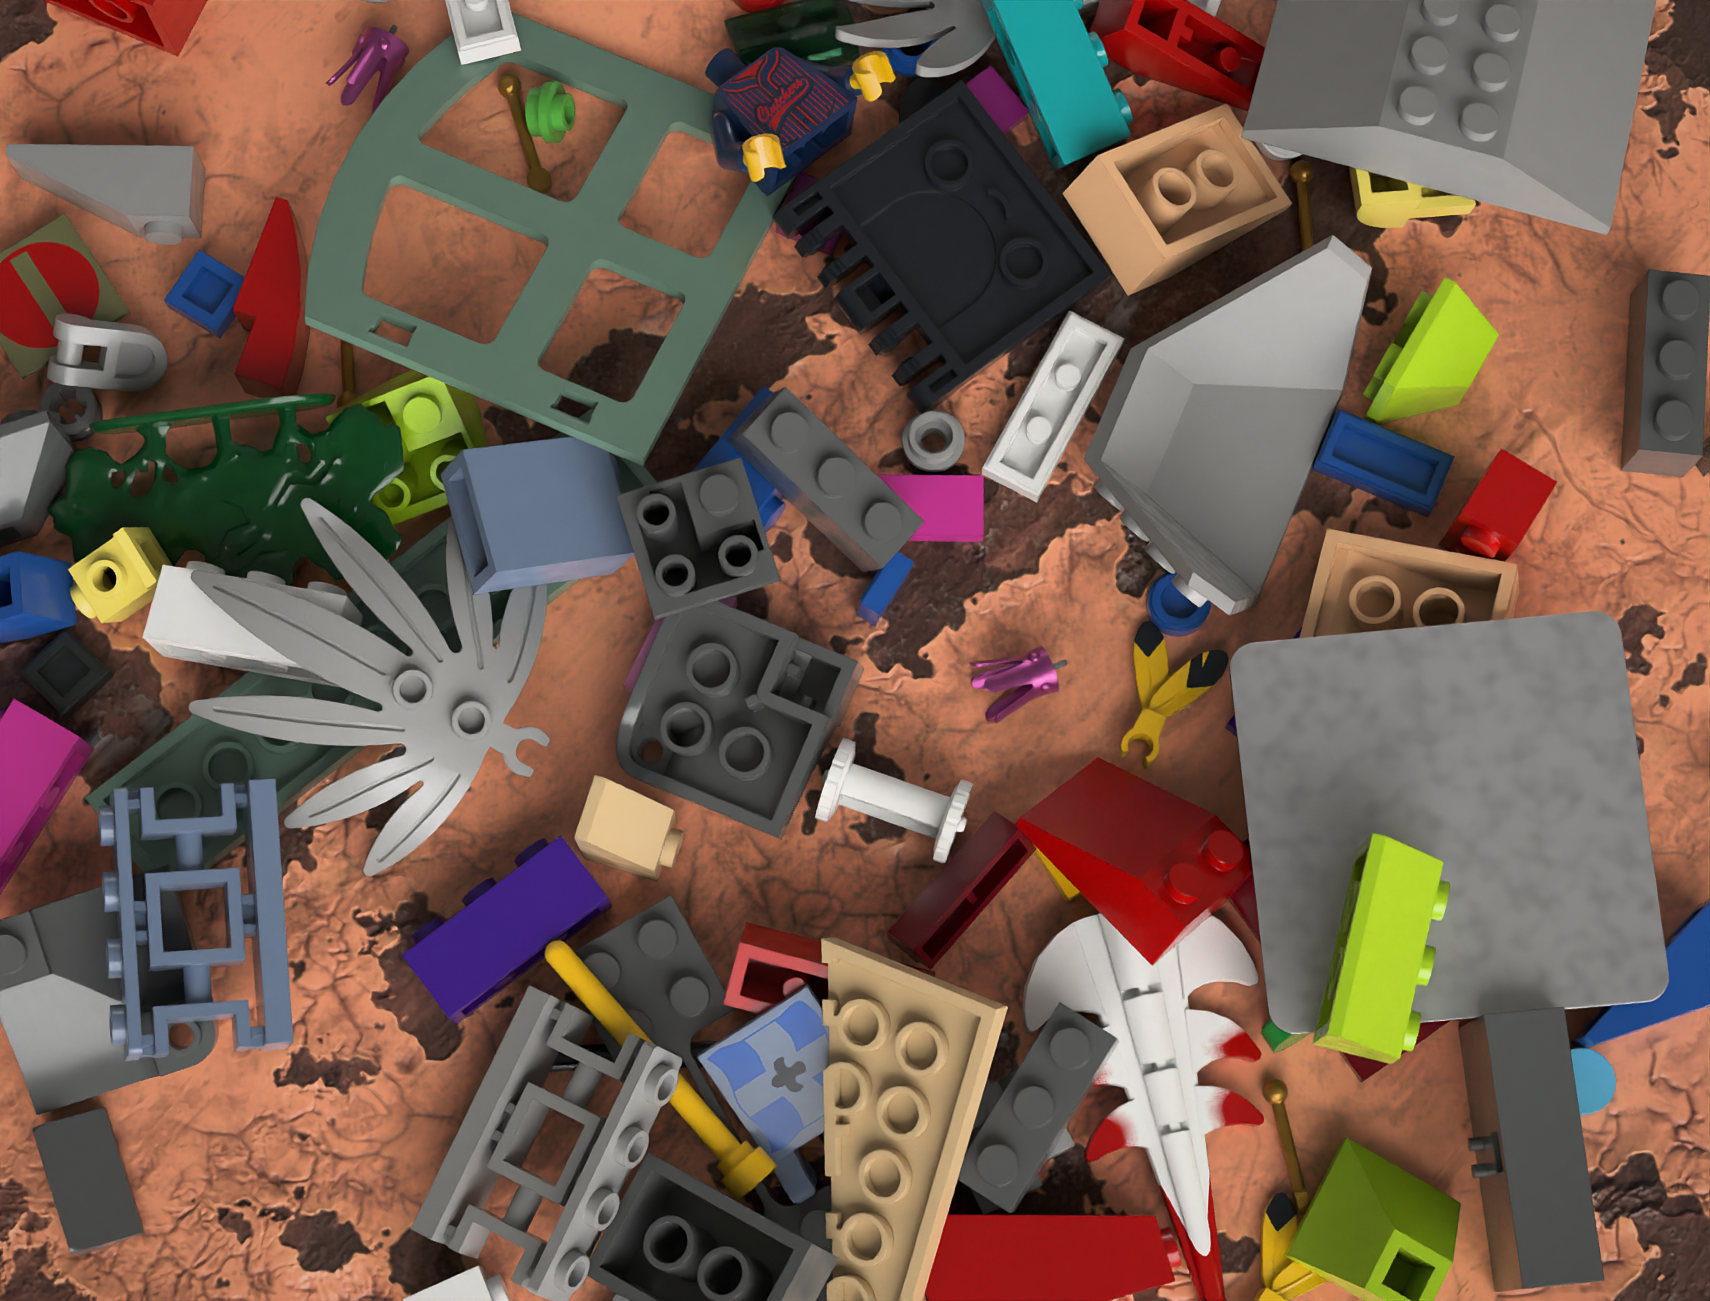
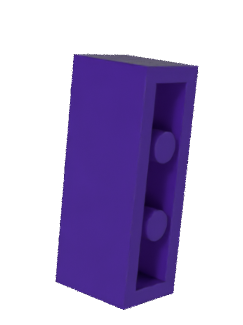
M559 836L550 844L545 838L536 841L516 857L514 863L518 868L498 883L494 878L481 882L463 897L464 909L446 922L441 917L431 920L410 937L409 942L413 947L402 956L448 1018L456 1025L545 958V949L549 943L555 940L568 941L612 907L607 895L562 836Z

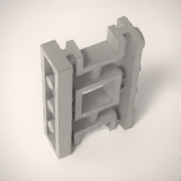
M529 985L417 1214L411 1230L430 1240L445 1244L457 1253L478 1259L490 1232H493L525 1249L510 1281L527 1288L529 1292L552 1301H569L572 1293L580 1288L587 1277L590 1267L589 1257L602 1230L611 1224L617 1214L619 1194L631 1169L639 1164L647 1151L649 1144L648 1134L661 1106L671 1099L676 1090L678 1071L682 1064V1058L629 1033L615 1063L580 1047L594 1018L593 1015ZM559 1052L579 1061L562 1097L542 1088ZM603 1073L624 1083L607 1119L586 1109ZM550 1108L585 1125L556 1185L522 1168ZM500 1174L520 1184L504 1218L483 1209ZM543 1197L565 1206L548 1242L527 1231Z

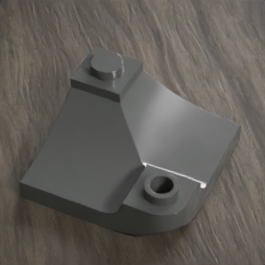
M719 601L666 616L636 681L619 726L616 740L618 761L627 774L640 782L782 840L822 753L836 728L841 725L864 668L854 659L802 639L795 632ZM659 741L663 747L662 756L656 762H645L642 754L644 747L649 742Z
M170 864L132 876L134 901H143L142 879L144 874L172 872ZM102 886L0 919V1021L14 1051L37 1115L139 1081L158 1076L161 1077L197 1065L213 1051L218 1040V1020L181 1022L188 1025L193 1031V1042L189 1046H179L173 1042L170 1032L173 1025L177 1023H168L169 1054L167 1057H142L139 1060L125 1061L123 1045H111L109 1006L121 1004L120 978H107L105 942L106 938H117L116 912H104ZM160 892L163 952L198 950L179 892ZM136 945L142 1035L151 1034L150 1010L153 1006L185 1004L183 969L147 972L146 945Z

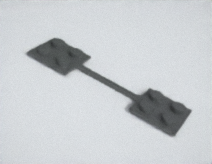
M670 895L576 949L574 952L655 1045L682 1058L709 1108L742 1144L741 1139L691 1052V1041L699 1030L734 1011L736 1008L724 1005L726 990L676 901ZM581 1001L586 1012L590 1015H593L591 1011ZM594 1016L592 1023L615 1062L622 1047ZM763 1180L754 1187L764 1205L765 1217L832 1254V1239L826 1238L825 1213L832 1211L831 1184L819 1190L804 1202L794 1205H782L776 1202ZM833 1270L830 1273L826 1283H829L833 1279ZM826 1283L816 1301H827Z

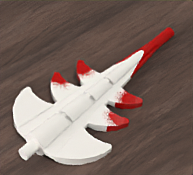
M1101 913L1085 917L1071 923L1052 937L1034 960L1024 987L1022 1009L1024 1027L1028 1032L1037 1030L1049 1020L1055 1008L1061 1002L1075 1012H1085L1099 1016L1102 1029L1118 1038L1119 1044L1092 1087L1111 1085L1124 1088L1128 1101L1116 1107L1100 1120L1089 1137L1083 1158L1086 1162L1091 1163L1119 1149L1145 1148L1199 1301H1226L1205 1134L1224 1126H1259L1264 1123V1116L1253 1104L1233 1091L1215 1086H1199L1197 1072L1208 1063L1216 1060L1241 1059L1255 1062L1261 1059L1262 1054L1250 1036L1230 1019L1209 1011L1189 1009L1188 995L1196 988L1213 982H1236L1252 986L1258 982V974L1254 962L1238 937L1221 920L1212 915L1153 966Z

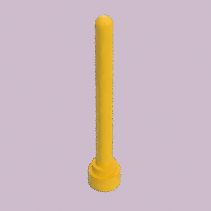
M555 940L547 945L545 949L547 962L621 1047H623L629 1033L654 1044L567 943ZM678 1072V1084L669 1102L721 1161L717 1168L725 1177L720 1182L739 1201L778 1165L761 1146L754 1149L747 1140L741 1144Z

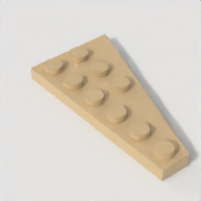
M836 937L821 939L822 963H828V999L822 1000L823 1025L829 1026V1067L823 1070L825 1176H831L832 1211L825 1213L826 1238L832 1239V1254L838 1257L833 1268V1279L826 1283L827 1301H922L1008 1006Z

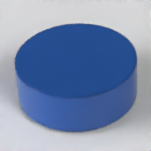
M1167 572L1161 575L1150 588L1146 600L1147 615L1149 620L1159 628L1160 632L1174 637L1190 635L1196 632L1206 621L1211 609V602L1207 600L1202 607L1192 603L1171 582L1177 575V572L1174 574Z

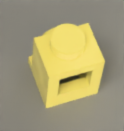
M122 527L113 534L114 537L68 569L76 582L70 588L71 598L85 616L91 619L97 616L101 623L122 622L153 601L162 565H173L149 527ZM110 569L116 575L115 586L106 573Z

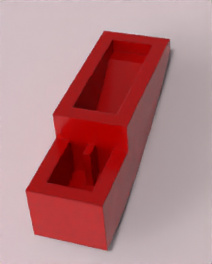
M279 197L275 198L232 309L243 329L250 331L234 375L245 393L262 399L297 394L304 371L310 335V326L305 324L308 273L307 255L294 212L288 200Z

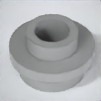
M927 410L923 414L920 412L909 420L903 431L902 447L904 454L913 466L922 471H945L958 462L964 450L965 436L960 423L952 415L944 411ZM936 434L944 440L945 446L939 451L931 452L923 447L921 441L927 435Z

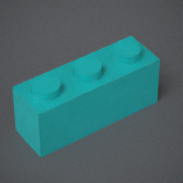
M1083 0L980 1L1054 171L1132 136L1127 124L1133 122L1129 104L1119 88L1111 89L1103 67L1108 65L1105 48L1094 31L1087 33L1078 10L1083 9Z

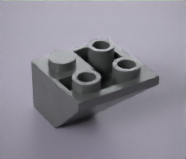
M36 410L17 411L5 416L0 422V548L37 536L49 516L47 507L60 496L67 483L65 465L78 449L47 410L41 412Z
M741 457L616 495L655 620L780 581Z

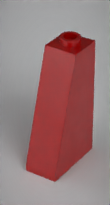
M948 1214L924 1295L926 1301H1111L1175 1282L1172 1268L1181 1266V1259L1171 1228L1159 1229L1156 1216Z

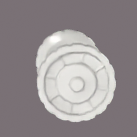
M843 738L830 770H825L821 781L824 787L815 819L828 823L839 805L935 838L933 860L946 864L957 832H963L967 819L963 817L973 783L961 779L954 788L951 797L854 764L856 742Z

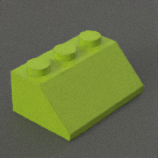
M1372 833L1356 850L1313 1038V1045L1388 1064L1400 1060L1402 1050L1413 1051L1421 1022V1012L1411 1010L1417 984L1427 986L1436 953V947L1425 945L1431 919L1442 920L1450 891V882L1440 880L1444 861L1377 833Z

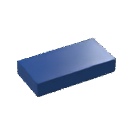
M1338 408L1312 470L1428 518L1434 508L1455 456Z

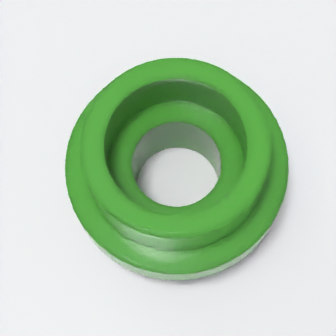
M546 81L542 87H532L529 90L525 105V117L530 134L534 137H543L547 143H559L563 140L566 131H570L573 128L575 122L574 99L571 94L565 92L563 85L559 81Z

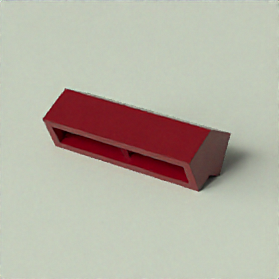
M994 811L889 929L887 938L917 964L920 962L931 970L1036 851L1035 846L1014 823Z

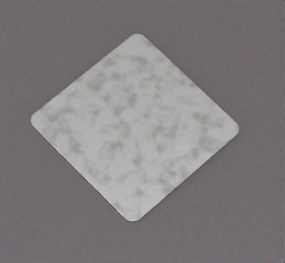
M1587 611L1253 642L1243 645L1234 653L1230 661L1229 671L1268 1013L1271 1021L1278 1029L1288 1034L1315 1033L1355 853L1372 833L1388 836L1444 861L1440 880L1450 882V891L1441 921L1431 919L1425 944L1436 947L1432 973L1427 986L1416 985L1411 1010L1421 1012L1420 1023L1478 1018L1483 1014L1563 1006L1565 1010L1646 1003L1659 998L1664 993L1669 982V971L1620 627L1611 616L1600 611Z

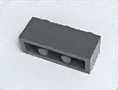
M1648 269L1630 294L1621 471L1684 477L1703 456L1710 315L1709 275Z
M787 387L768 395L727 439V442L862 572L882 569L925 522Z
M1059 1002L965 1153L958 1180L1007 1212H1015L1119 1044L1118 1038Z

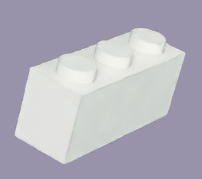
M199 561L187 562L186 568L162 565L142 638L163 657L340 687L301 667L258 639L225 613L191 580V573L195 570L225 575L223 569ZM250 571L247 574V578H240L305 599L361 626L363 615L346 596V591L338 586L324 582H309L307 589L287 586L283 579L258 571Z

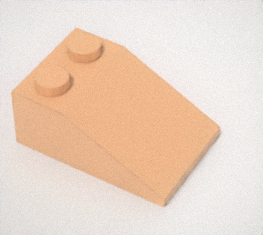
M1227 103L1097 155L1062 193L1128 296L1172 277L1282 213L1292 205V202L1252 141L1241 138L1243 127Z
M1327 529L1299 638L1512 619L1519 593L1518 566L1514 563Z

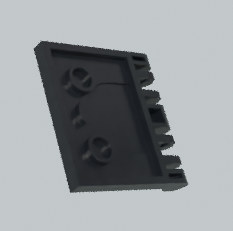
M962 80L789 201L772 218L786 238L791 239L819 220L826 212L830 215V217L815 226L814 229L803 235L796 243L794 248L801 257L806 258L809 255L816 254L841 231L850 241L853 247L840 257L830 261L817 278L825 288H830L853 273L864 261L870 269L843 288L834 297V301L859 334L869 331L900 307L905 315L879 333L868 345L876 356L888 353L915 329L926 341L927 347L913 357L911 356L904 360L897 367L894 374L891 375L899 386H904L928 370L938 360L941 361L942 367L918 383L906 395L921 414L927 410H933L967 382L1107 282L1111 276L1104 264Z

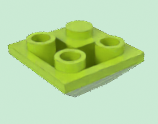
M1444 277L1434 296L1423 290L1420 293L1394 342L1389 346L1363 393V396L1373 401L1364 417L1365 420L1380 425L1457 406L1464 397L1500 334L1456 282Z
M413 369L397 375L332 411L325 417L330 426L345 408L360 403L369 411L376 413L383 425L395 424L400 427L404 470L371 499L373 506L384 510L389 516L392 525L449 504L441 473L462 450L487 447L481 412L474 396Z
M1346 1137L1341 1141L1284 1256L1363 1301H1434L1453 1263L1461 1203Z

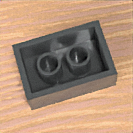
M648 1152L621 1200L614 1220L604 1231L589 1259L590 1267L587 1276L629 1301H816L838 1257Z

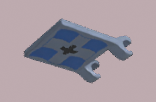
M809 984L706 1048L697 1056L758 1147L761 1146L778 1165L774 1171L789 1198L797 1204L812 1197L816 1192L818 1176L810 1163L796 1149L824 1132L823 1070L829 1067V1026L823 1025L822 1003Z

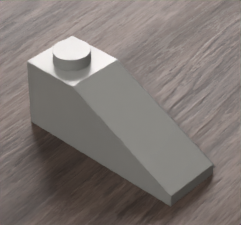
M7 144L6 157L21 179L140 238H145L147 241L159 245H176L181 243L183 238H201L205 167L194 146Z

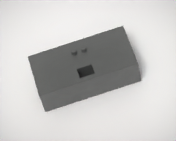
M1564 1006L1483 1014L1459 1028L1458 1031L1473 1138H1468L1469 1151H1475L1477 1164L1471 1165L1473 1178L1479 1177L1495 1292L1604 1281Z

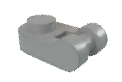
M64 313L56 315L53 336L59 339L57 354L49 357L47 378L50 381L68 386L134 392L144 391L156 385L164 376L168 366L167 353L157 335L150 329L136 324L91 320L76 314ZM84 345L101 346L98 363L82 360Z

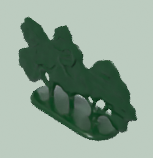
M334 394L280 396L93 422L89 424V427L95 433L124 434L138 432L144 437L145 442L134 456L122 464L114 461L108 452L91 446L76 450L65 465L67 475L66 491L47 509L48 513L53 517L54 529L71 537L73 557L76 563L114 537L113 534L122 527H149L173 566L176 565L186 550H195L205 556V563L223 569L225 575L247 578L248 572L258 571L275 575L286 582L285 585L292 586L294 566L301 558L305 557L318 567L325 569L334 580L344 579V577L316 537L301 508V501L304 498H310L333 513L363 537L389 563V557L397 551L402 541L401 534L395 530L384 510L372 505L371 499L404 470L401 430L395 424L383 425L376 413L369 411L360 403L345 408L334 419L327 430L311 434L296 423L295 412L331 405L335 400ZM278 414L280 427L271 450L262 452L248 445H238L232 441L231 420ZM213 424L217 454L209 465L195 469L184 468L176 464L166 454V436L170 428ZM296 443L306 444L310 449L311 459L308 463L299 461ZM150 460L155 462L154 481L149 490L141 497L132 496L129 490L137 470L148 472V462ZM164 466L173 469L177 476L176 483L163 479ZM124 470L125 478L119 488L113 487L111 483L112 473ZM110 569L106 573L115 586L116 575Z

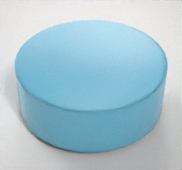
M1586 1048L1572 1049L1571 1057L1580 1116H1585L1603 1109L1611 1101L1616 1088V1078L1611 1064L1600 1053Z

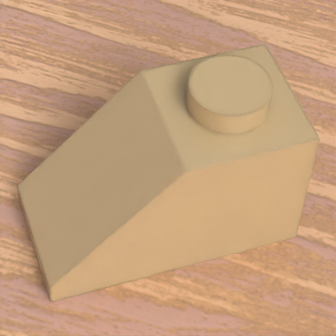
M594 775L574 839L584 859L658 882L663 866L674 867L681 849L684 831L675 829L677 818L673 809L609 779Z

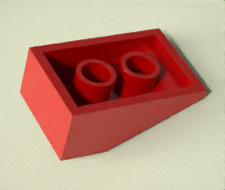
M1099 757L1026 812L1015 823L1017 828L1152 966L1224 905L1252 874L1250 849L1215 814Z

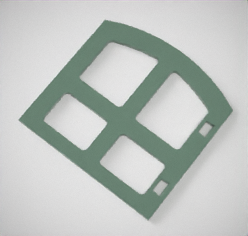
M513 12L511 13L521 51L461 65L454 34L452 33L417 62L382 100L357 135L339 168L317 224L309 260L305 324L644 466L774 222L773 216L782 207L798 175L768 197L751 180L712 253L704 258L692 256L627 229L619 221L670 133L680 131L713 144L709 124L712 120L714 94ZM509 62L618 105L625 110L578 195L569 202L559 201L424 145L420 140L444 113L471 88L502 64ZM397 185L407 186L546 245L547 249L492 342L487 344L477 343L372 299L363 293L368 256L376 226L392 187ZM598 268H604L677 298L683 303V307L634 397L627 402L613 400L544 371L539 366L540 361L589 274ZM382 320L413 333L408 346L376 334L375 332ZM562 396L594 409L590 422L588 423L557 410L556 407Z

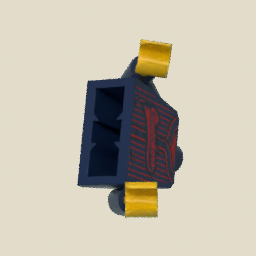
M773 47L748 65L730 48L721 50L709 62L705 71L706 77L719 87L714 94L712 120L709 124L717 163L723 169L748 173L752 182H755L759 189L768 197L851 135L857 103L856 96L862 94L865 100L875 101L882 93L879 83H891L896 79L886 53L872 51L860 56L853 65L832 66L796 57L784 48Z

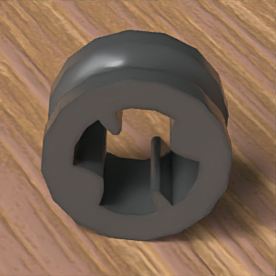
M54 383L45 391L40 402V412L47 410L72 442L83 441L91 437L95 432L90 429L89 424L102 421L103 418L102 405L88 387ZM76 398L82 407L86 409L82 417L77 413L74 414L77 421L67 424L63 417L57 413L58 408L61 404L68 408L69 405L66 400Z

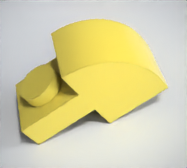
M1349 167L1357 219L1368 226L1403 228L1411 218L1469 214L1476 205L1473 199Z

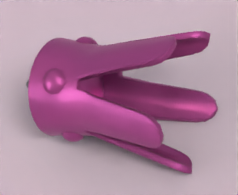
M392 25L389 32L377 27H367L364 34H360L352 50V56L325 83L329 86L335 83L356 62L347 77V84L340 96L342 105H351L377 71L381 73L372 107V114L388 95L395 72L398 67H402L405 64V57L409 53L406 44L394 35L397 30L396 25Z
M1039 645L1018 657L969 662L971 666L976 667L1008 664L978 674L971 679L970 683L974 688H985L989 692H998L1021 686L987 710L985 714L986 720H994L995 723H998L1029 701L1059 692V682L1055 670L1066 666L1067 661L1061 660L1052 664L1043 646Z

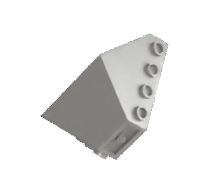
M1334 235L1329 236L1132 347L1084 457L1086 463L1100 478L1094 485L1097 492L1114 507L1123 511L1119 519L1134 534L1146 542L1150 540L1144 548L1146 552L1172 574L1177 572V575L1171 580L1172 584L1187 599L1199 607H1202L1208 600L1228 615L1256 607L1345 389L1372 267Z

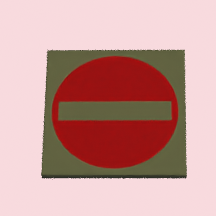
M65 213L0 253V345L22 379L48 365L49 357L57 354L59 339L53 336L56 315L64 313L76 314L91 320L117 322L130 314V311ZM84 345L83 350L89 347L90 345Z

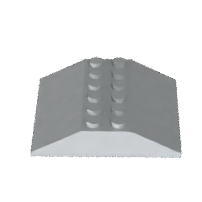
M1278 0L1241 138L1607 235L1612 224L1656 0Z

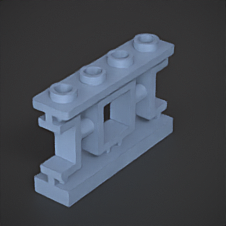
M275 779L248 780L246 785H234V783L220 784L217 790L219 815L217 817L155 820L153 787L140 788L137 791H127V787L113 788L109 800L110 806L98 807L100 846H112L113 872H102L104 912H116L117 938H106L105 942L106 970L108 979L120 978L121 1004L109 1006L110 1039L112 1046L123 1045L125 1061L139 1060L142 1057H167L169 1054L168 1023L232 1019L234 1052L248 1051V1049H259V1051L283 1050L293 1043ZM243 808L249 890V894L241 895L240 868L204 870L202 837L234 835L237 829L236 809ZM129 814H138L140 841L175 839L177 871L145 873L142 879L143 901H134ZM223 888L227 948L163 952L160 892ZM244 938H252L258 1025L255 1027H250L248 1000L212 1002L210 967L242 965L246 960ZM136 945H146L147 972L183 969L185 1004L153 1006L150 1010L151 1034L142 1035Z

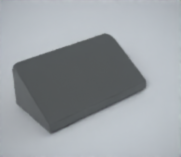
M105 1107L33 1127L34 1137L66 1242L72 1255L83 1256L145 1233Z

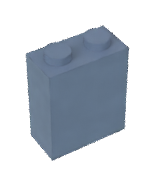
M574 437L464 449L441 473L473 594L610 575L634 556L616 496L621 494L619 490V467L614 456L609 454L608 451Z

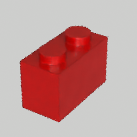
M1501 448L1474 486L1438 545L1450 552L1505 562L1520 544L1557 484V481Z

